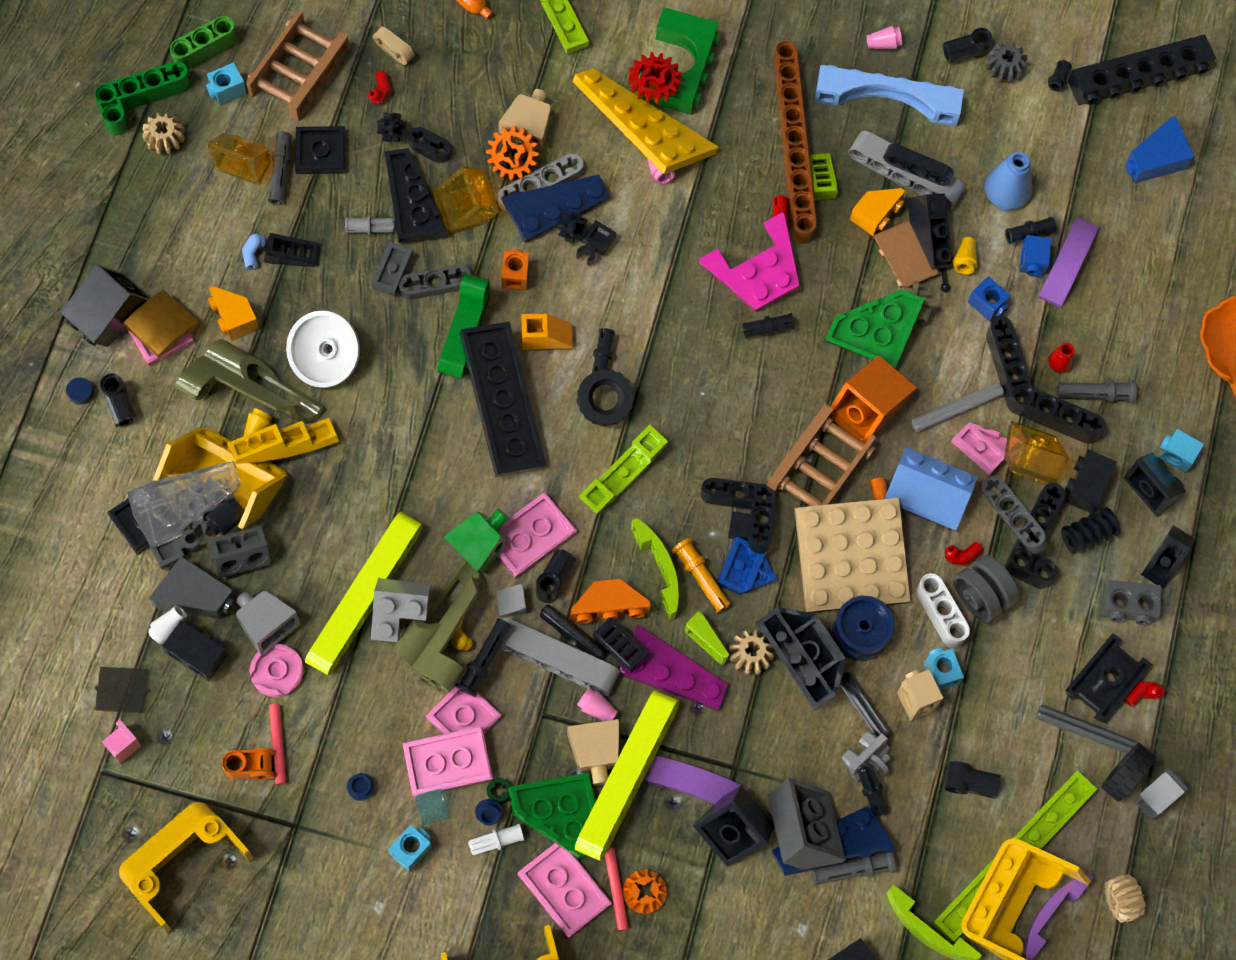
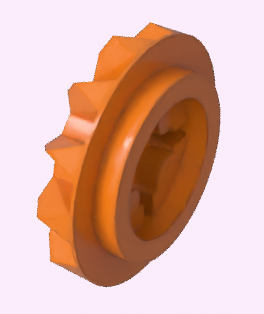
M649 869L636 870L625 881L623 887L624 900L635 912L641 914L653 913L665 902L667 896L666 883L658 873ZM652 882L650 892L653 897L645 895L640 900H637L640 894V889L637 885L645 887Z

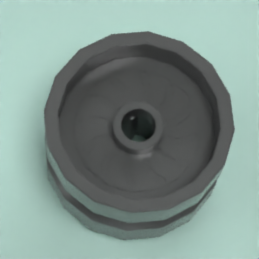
M989 555L981 556L972 563V569L965 568L954 576V586L959 597L970 612L985 623H989L998 617L1001 609H1009L1019 601V592L1014 580L1001 563Z

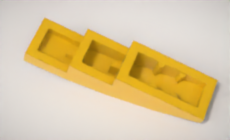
M327 418L306 427L303 421H300L280 430L274 424L227 444L235 464L288 458L339 442L330 419Z

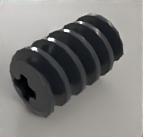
M1105 507V509L1100 508L1096 513H1090L1087 517H1082L1079 521H1074L1070 526H1064L1061 529L1062 539L1067 549L1071 553H1074L1075 549H1077L1080 554L1086 552L1085 545L1090 550L1094 549V541L1098 545H1102L1103 537L1110 541L1112 539L1111 532L1117 537L1121 535L1119 522L1113 511L1108 507Z

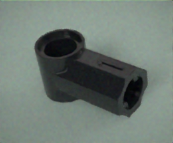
M981 27L975 29L970 35L944 42L942 47L946 61L951 64L970 57L982 58L986 56L992 41L991 32ZM976 41L983 42L984 44L980 45Z
M115 373L103 376L100 381V388L106 399L115 426L126 427L133 424L137 417L122 378ZM119 385L118 390L115 392H108L110 386Z
M556 549L545 570L537 578L536 596L541 602L552 603L558 598L559 591L576 562V558L571 553L563 549ZM545 584H550L554 589L544 591L541 587Z
M950 761L944 789L955 794L971 793L996 799L1000 789L1001 775L972 769L970 764L964 762Z

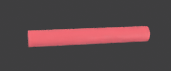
M280 704L269 705L272 747L275 750V755L273 756L275 784L285 785L286 772Z
M611 847L605 855L617 929L618 931H625L629 927L615 848Z

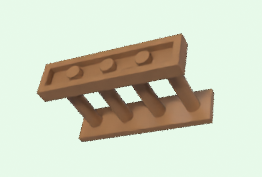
M298 10L294 17L291 16L288 19L284 31L256 70L249 73L246 79L249 95L253 97L259 88L287 102L290 117L299 121L350 49L348 35L340 31L335 38L329 39L305 26L303 12ZM298 34H301L326 47V52L323 56L316 57L295 46L292 42ZM285 52H288L313 65L314 68L309 75H303L280 63L279 60ZM274 70L301 84V87L296 93L291 94L268 82L266 78Z
M824 404L768 480L767 486L775 490V492L778 489L782 491L785 489L809 506L829 505L834 501L862 460L866 459L868 461L876 449L873 446L876 437L871 435L868 441L863 443L834 424L833 419H831L833 408ZM821 431H828L859 453L850 463L818 442L819 438L817 436ZM807 450L810 452L814 450L844 470V474L838 482H835L805 462V458L802 457ZM799 469L831 492L823 502L790 481L791 477H789V474L792 470L798 471Z

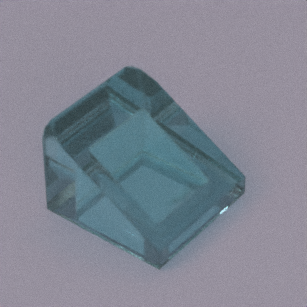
M441 789L415 796L422 826L449 819Z

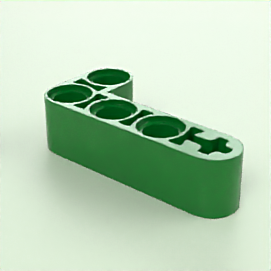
M175 61L98 86L95 90V98L107 131L116 136L125 133L128 129V121L124 111L183 93L190 88L191 80L186 65Z
M467 273L464 274L459 290V303L440 356L438 373L463 379L467 369V362L459 332L461 329L481 326L490 297L489 279Z

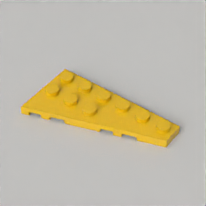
M594 68L574 75L572 82L663 174L717 154L719 149L717 145L650 103H646L642 98L638 99L637 95Z

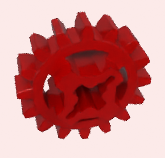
M650 52L649 58L642 54L640 61L634 60L633 67L629 68L628 84L631 85V92H638V99L646 97V103L648 104L651 99H655L656 104H659L661 98L666 102L669 101V94L675 97L677 89H680L681 72L678 71V63L671 64L672 57H668L666 60L663 59V53L655 57L654 53ZM671 78L670 83L666 85L668 79Z

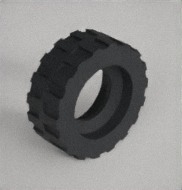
M600 369L592 372L581 382L577 391L576 400L580 413L584 415L586 420L591 421L595 425L611 426L622 421L629 415L633 407L634 390L629 383L630 381L622 373L615 372L612 369ZM609 385L616 390L618 401L612 409L601 410L594 404L593 393L599 386Z
M1141 743L1136 744L1109 774L1101 788L1117 802L1121 801L1148 772L1156 760V756Z

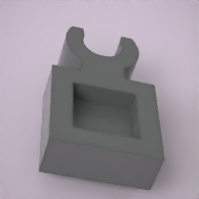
M192 529L184 531L177 540L171 534L149 545L161 570L174 565L180 557L186 559L183 554L184 551H195L200 548L198 540L193 543H187V539L194 536Z

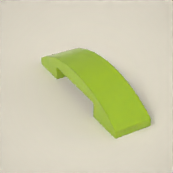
M649 424L632 442V446L599 479H595L578 498L595 514H599L614 502L649 467L668 444V440Z
M638 518L633 519L631 529L640 551L651 548L667 588L662 589L660 598L669 620H674L678 607L679 591L677 575L671 557L658 536Z
M893 884L887 891L888 900L897 917L923 944L937 953L954 960L980 959L982 955L963 939L958 938L953 945L910 912L909 910L915 901Z

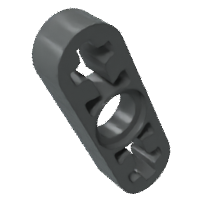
M454 265L406 274L399 282L400 294L404 298L412 300L459 291L461 282H458L456 274H461L463 277L465 273L470 275L471 273L464 265ZM446 275L449 276L450 284L446 285ZM432 277H438L442 280V284L439 287H431L428 281ZM420 280H424L425 289H422ZM407 283H412L414 290L409 291Z

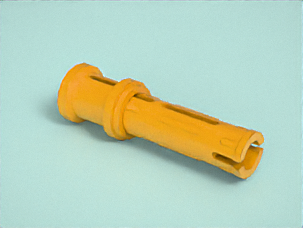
M687 538L678 543L671 551L673 554L678 555L685 566V572L693 575L716 612L720 613L723 611L722 609H727L731 603L705 567V558L699 556L692 545L693 540Z

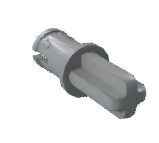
M370 215L362 218L345 217V233H368V235H371V232H394L395 220L393 218H371Z

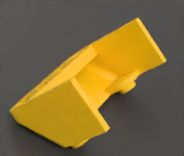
M196 428L167 443L153 480L158 482L169 475L181 484L194 482L197 479H200L202 483H206L207 479L211 478L213 484L221 480L223 487H230V494H234L236 501L245 510L238 526L241 529L246 528L261 518L286 477V472L282 468L269 461L235 464L227 444L231 440L208 428Z
M195 802L185 808L128 857L120 866L119 876L161 927L169 933L172 929L149 903L160 891V881L155 875L158 870L196 837H199L205 843L214 844L227 836L249 862L254 858L246 846L218 815L206 804Z
M1008 839L1001 845L961 923L962 931L969 939L1002 960H1027L1022 957L1025 948L1023 941L1017 935L1011 933L1034 886L1037 885L1043 889H1053L1059 885L1064 874L1086 885H1089L1091 880L1080 867L1019 839Z

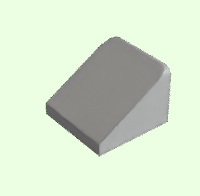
M523 584L496 591L500 617L526 614Z

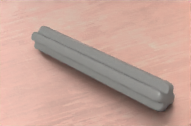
M995 383L912 419L911 425L915 432L923 431L1002 397L1004 390L1000 383Z

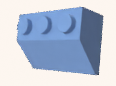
M906 447L884 499L899 498L900 508L956 530L978 476Z

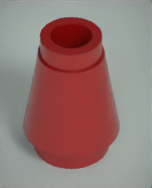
M1063 343L1050 353L1048 364L1053 371L1064 373L1071 369L1074 356L1073 345Z

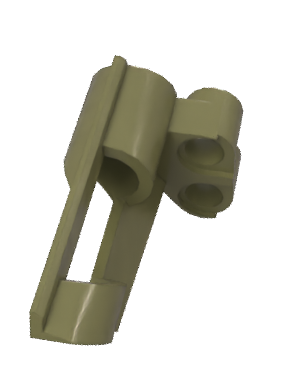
M218 339L213 342L206 350L204 356L197 358L180 374L175 385L176 389L191 398L205 401L213 393H217L223 383L276 411H281L299 422L303 421L304 423L319 419L324 409L321 403L278 379L273 371L262 361L224 339ZM258 376H261L301 401L297 405H293L255 381Z
M465 559L461 560L436 597L429 604L426 621L413 619L392 648L396 654L422 674L420 680L425 685L437 692L441 689L446 693H450L463 674V667L443 655L442 652L479 594L478 587L483 580L482 573L477 572ZM459 579L464 588L440 622L429 624L428 620Z

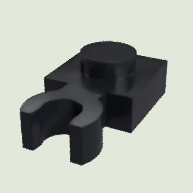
M596 220L582 238V243L585 245L578 248L576 258L579 259L581 255L588 254L590 257L587 259V265H592L595 261V253L598 252L603 255L616 238L617 233Z

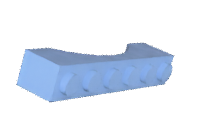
M821 65L814 102L838 106L847 101L862 97H886L914 107L932 123L956 127L961 113L964 90L957 89L954 86L934 85L926 81H911L904 77L894 78L881 73L871 74L861 72L858 69L848 70L834 65Z

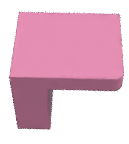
M118 720L116 724L119 728L104 739L102 743L121 764L137 751L141 745L124 723Z

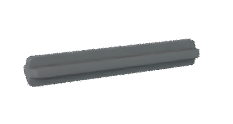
M1041 705L1036 714L1038 720L1126 754L1139 743L1136 740L1045 705Z

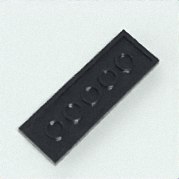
M510 321L461 329L459 334L495 477L544 469L546 462Z

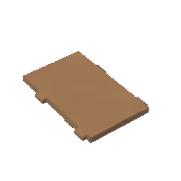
M909 221L874 235V239L880 248L881 256H885L895 277L898 279L896 282L899 288L903 286L911 287L914 281L920 283L939 274V269H931Z

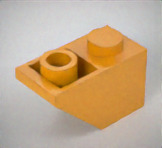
M898 188L867 191L853 208L850 220L874 236L878 230L883 231L891 220L889 217L893 212L897 214L905 203L902 200L905 190Z
M215 286L209 288L211 297L208 298L209 305L213 313L218 311L220 319H217L218 325L223 334L228 333L230 340L259 329L257 319L246 297Z
M521 314L522 350L573 349L572 323L549 314Z

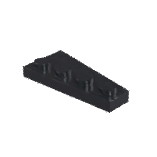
M410 149L384 151L398 243L448 237L445 225H443L439 212L433 204Z

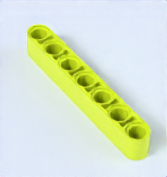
M401 511L395 516L306 656L305 663L328 676L331 675L373 610L374 590L378 578H393L423 529L422 523Z
M656 690L651 693L578 836L575 845L576 851L599 861L603 860L677 713L680 703L678 699Z

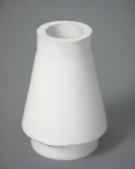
M175 605L170 611L150 624L151 628L148 630L151 638L159 644H164L178 623L187 617L186 612L180 606Z

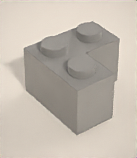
M378 578L374 590L371 640L398 642L402 618L426 621L430 604L431 584Z

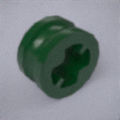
M502 778L491 780L487 786L488 799H495L500 804L506 803L510 798L509 783ZM496 785H501V789L506 788V792L502 793L501 798H496V794H491V791L495 790Z

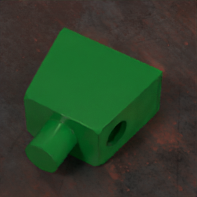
M499 508L490 517L484 513L475 512L447 533L444 538L477 572L486 573L508 542V537L500 529L509 520V517Z

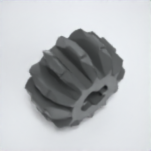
M1004 41L1001 46L996 44L992 51L988 53L986 69L991 70V77L998 76L999 82L1006 79L1010 83L1012 79L1018 80L1023 72H1025L1027 68V55L1022 54L1023 47L1015 48V42L1009 46Z

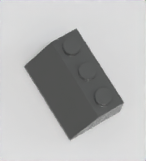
M787 778L768 794L784 864L805 870L841 863L845 860L828 791Z

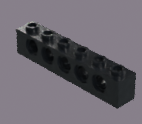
M1204 34L1073 69L1068 84L1078 106L1083 104L1092 105L1099 100L1106 98L1114 99L1124 93H1137L1146 87H1159L1168 81H1181L1190 75H1203L1210 70L1216 57Z

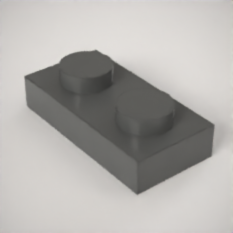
M389 242L371 283L372 289L396 296L399 282L404 276L412 258L413 249Z

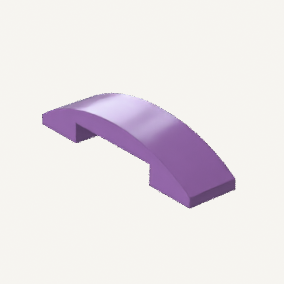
M1076 217L1038 298L1061 308L1097 233L1098 226Z
M659 756L654 757L642 781L662 789L666 787L713 804L741 786L709 771Z
M1087 874L1090 880L1094 878L1092 875ZM1073 880L1052 895L1042 905L1031 921L1024 937L1023 943L1025 948L1023 958L1033 960L1043 947L1046 940L1039 936L1038 933L1062 900L1066 898L1073 903L1080 897L1088 885L1078 880Z

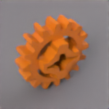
M512 126L509 132L507 127H503L502 135L495 132L494 137L496 140L488 141L492 149L486 150V153L491 154L492 158L487 162L495 164L492 169L493 172L501 170L500 177L505 178L507 174H509L510 180H515L516 174L519 178L524 177V171L529 174L533 172L530 168L531 165H538L534 157L540 156V153L536 152L534 148L539 143L531 142L534 135L529 134L526 136L525 128H521L517 132V126ZM513 136L521 138L525 144L517 143ZM502 142L503 147L501 149V152L498 153V148ZM512 149H517L518 153L515 154V158L509 157V153L512 151ZM528 153V159L524 164L523 159L525 154ZM506 161L510 163L513 170L506 168L501 162Z

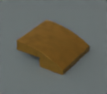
M162 290L135 310L124 321L123 326L159 358L175 348L180 338L196 329L199 321L166 291Z

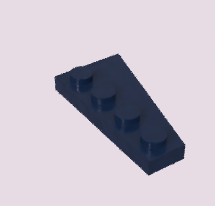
M594 175L503 196L501 200L525 242L556 226L563 218L564 213L569 215L573 211L581 213L608 199L610 194L600 175Z
M869 806L836 820L845 859L860 856L862 859L871 857L872 853L885 851V853L895 851L894 844ZM780 848L772 849L773 858L784 876L819 868L803 870L784 864Z

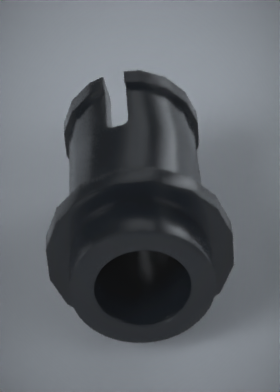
M1059 60L1057 62L1053 75L1048 78V86L1051 90L1058 92L1066 87V79L1072 69L1070 62L1066 60Z

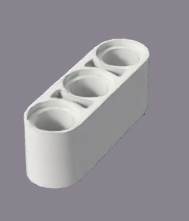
M929 573L924 575L916 588L917 598L943 643L950 648H958L963 645L970 633L969 625L943 580L936 574ZM924 585H932L935 588V592L930 593L926 591ZM937 607L946 608L948 615L940 614L937 611ZM950 629L958 630L961 633V638L953 637Z

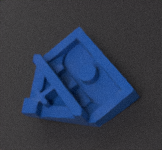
M737 536L732 542L716 583L718 586L740 595L777 580V577L770 568L765 556L766 553H754L748 547V541Z

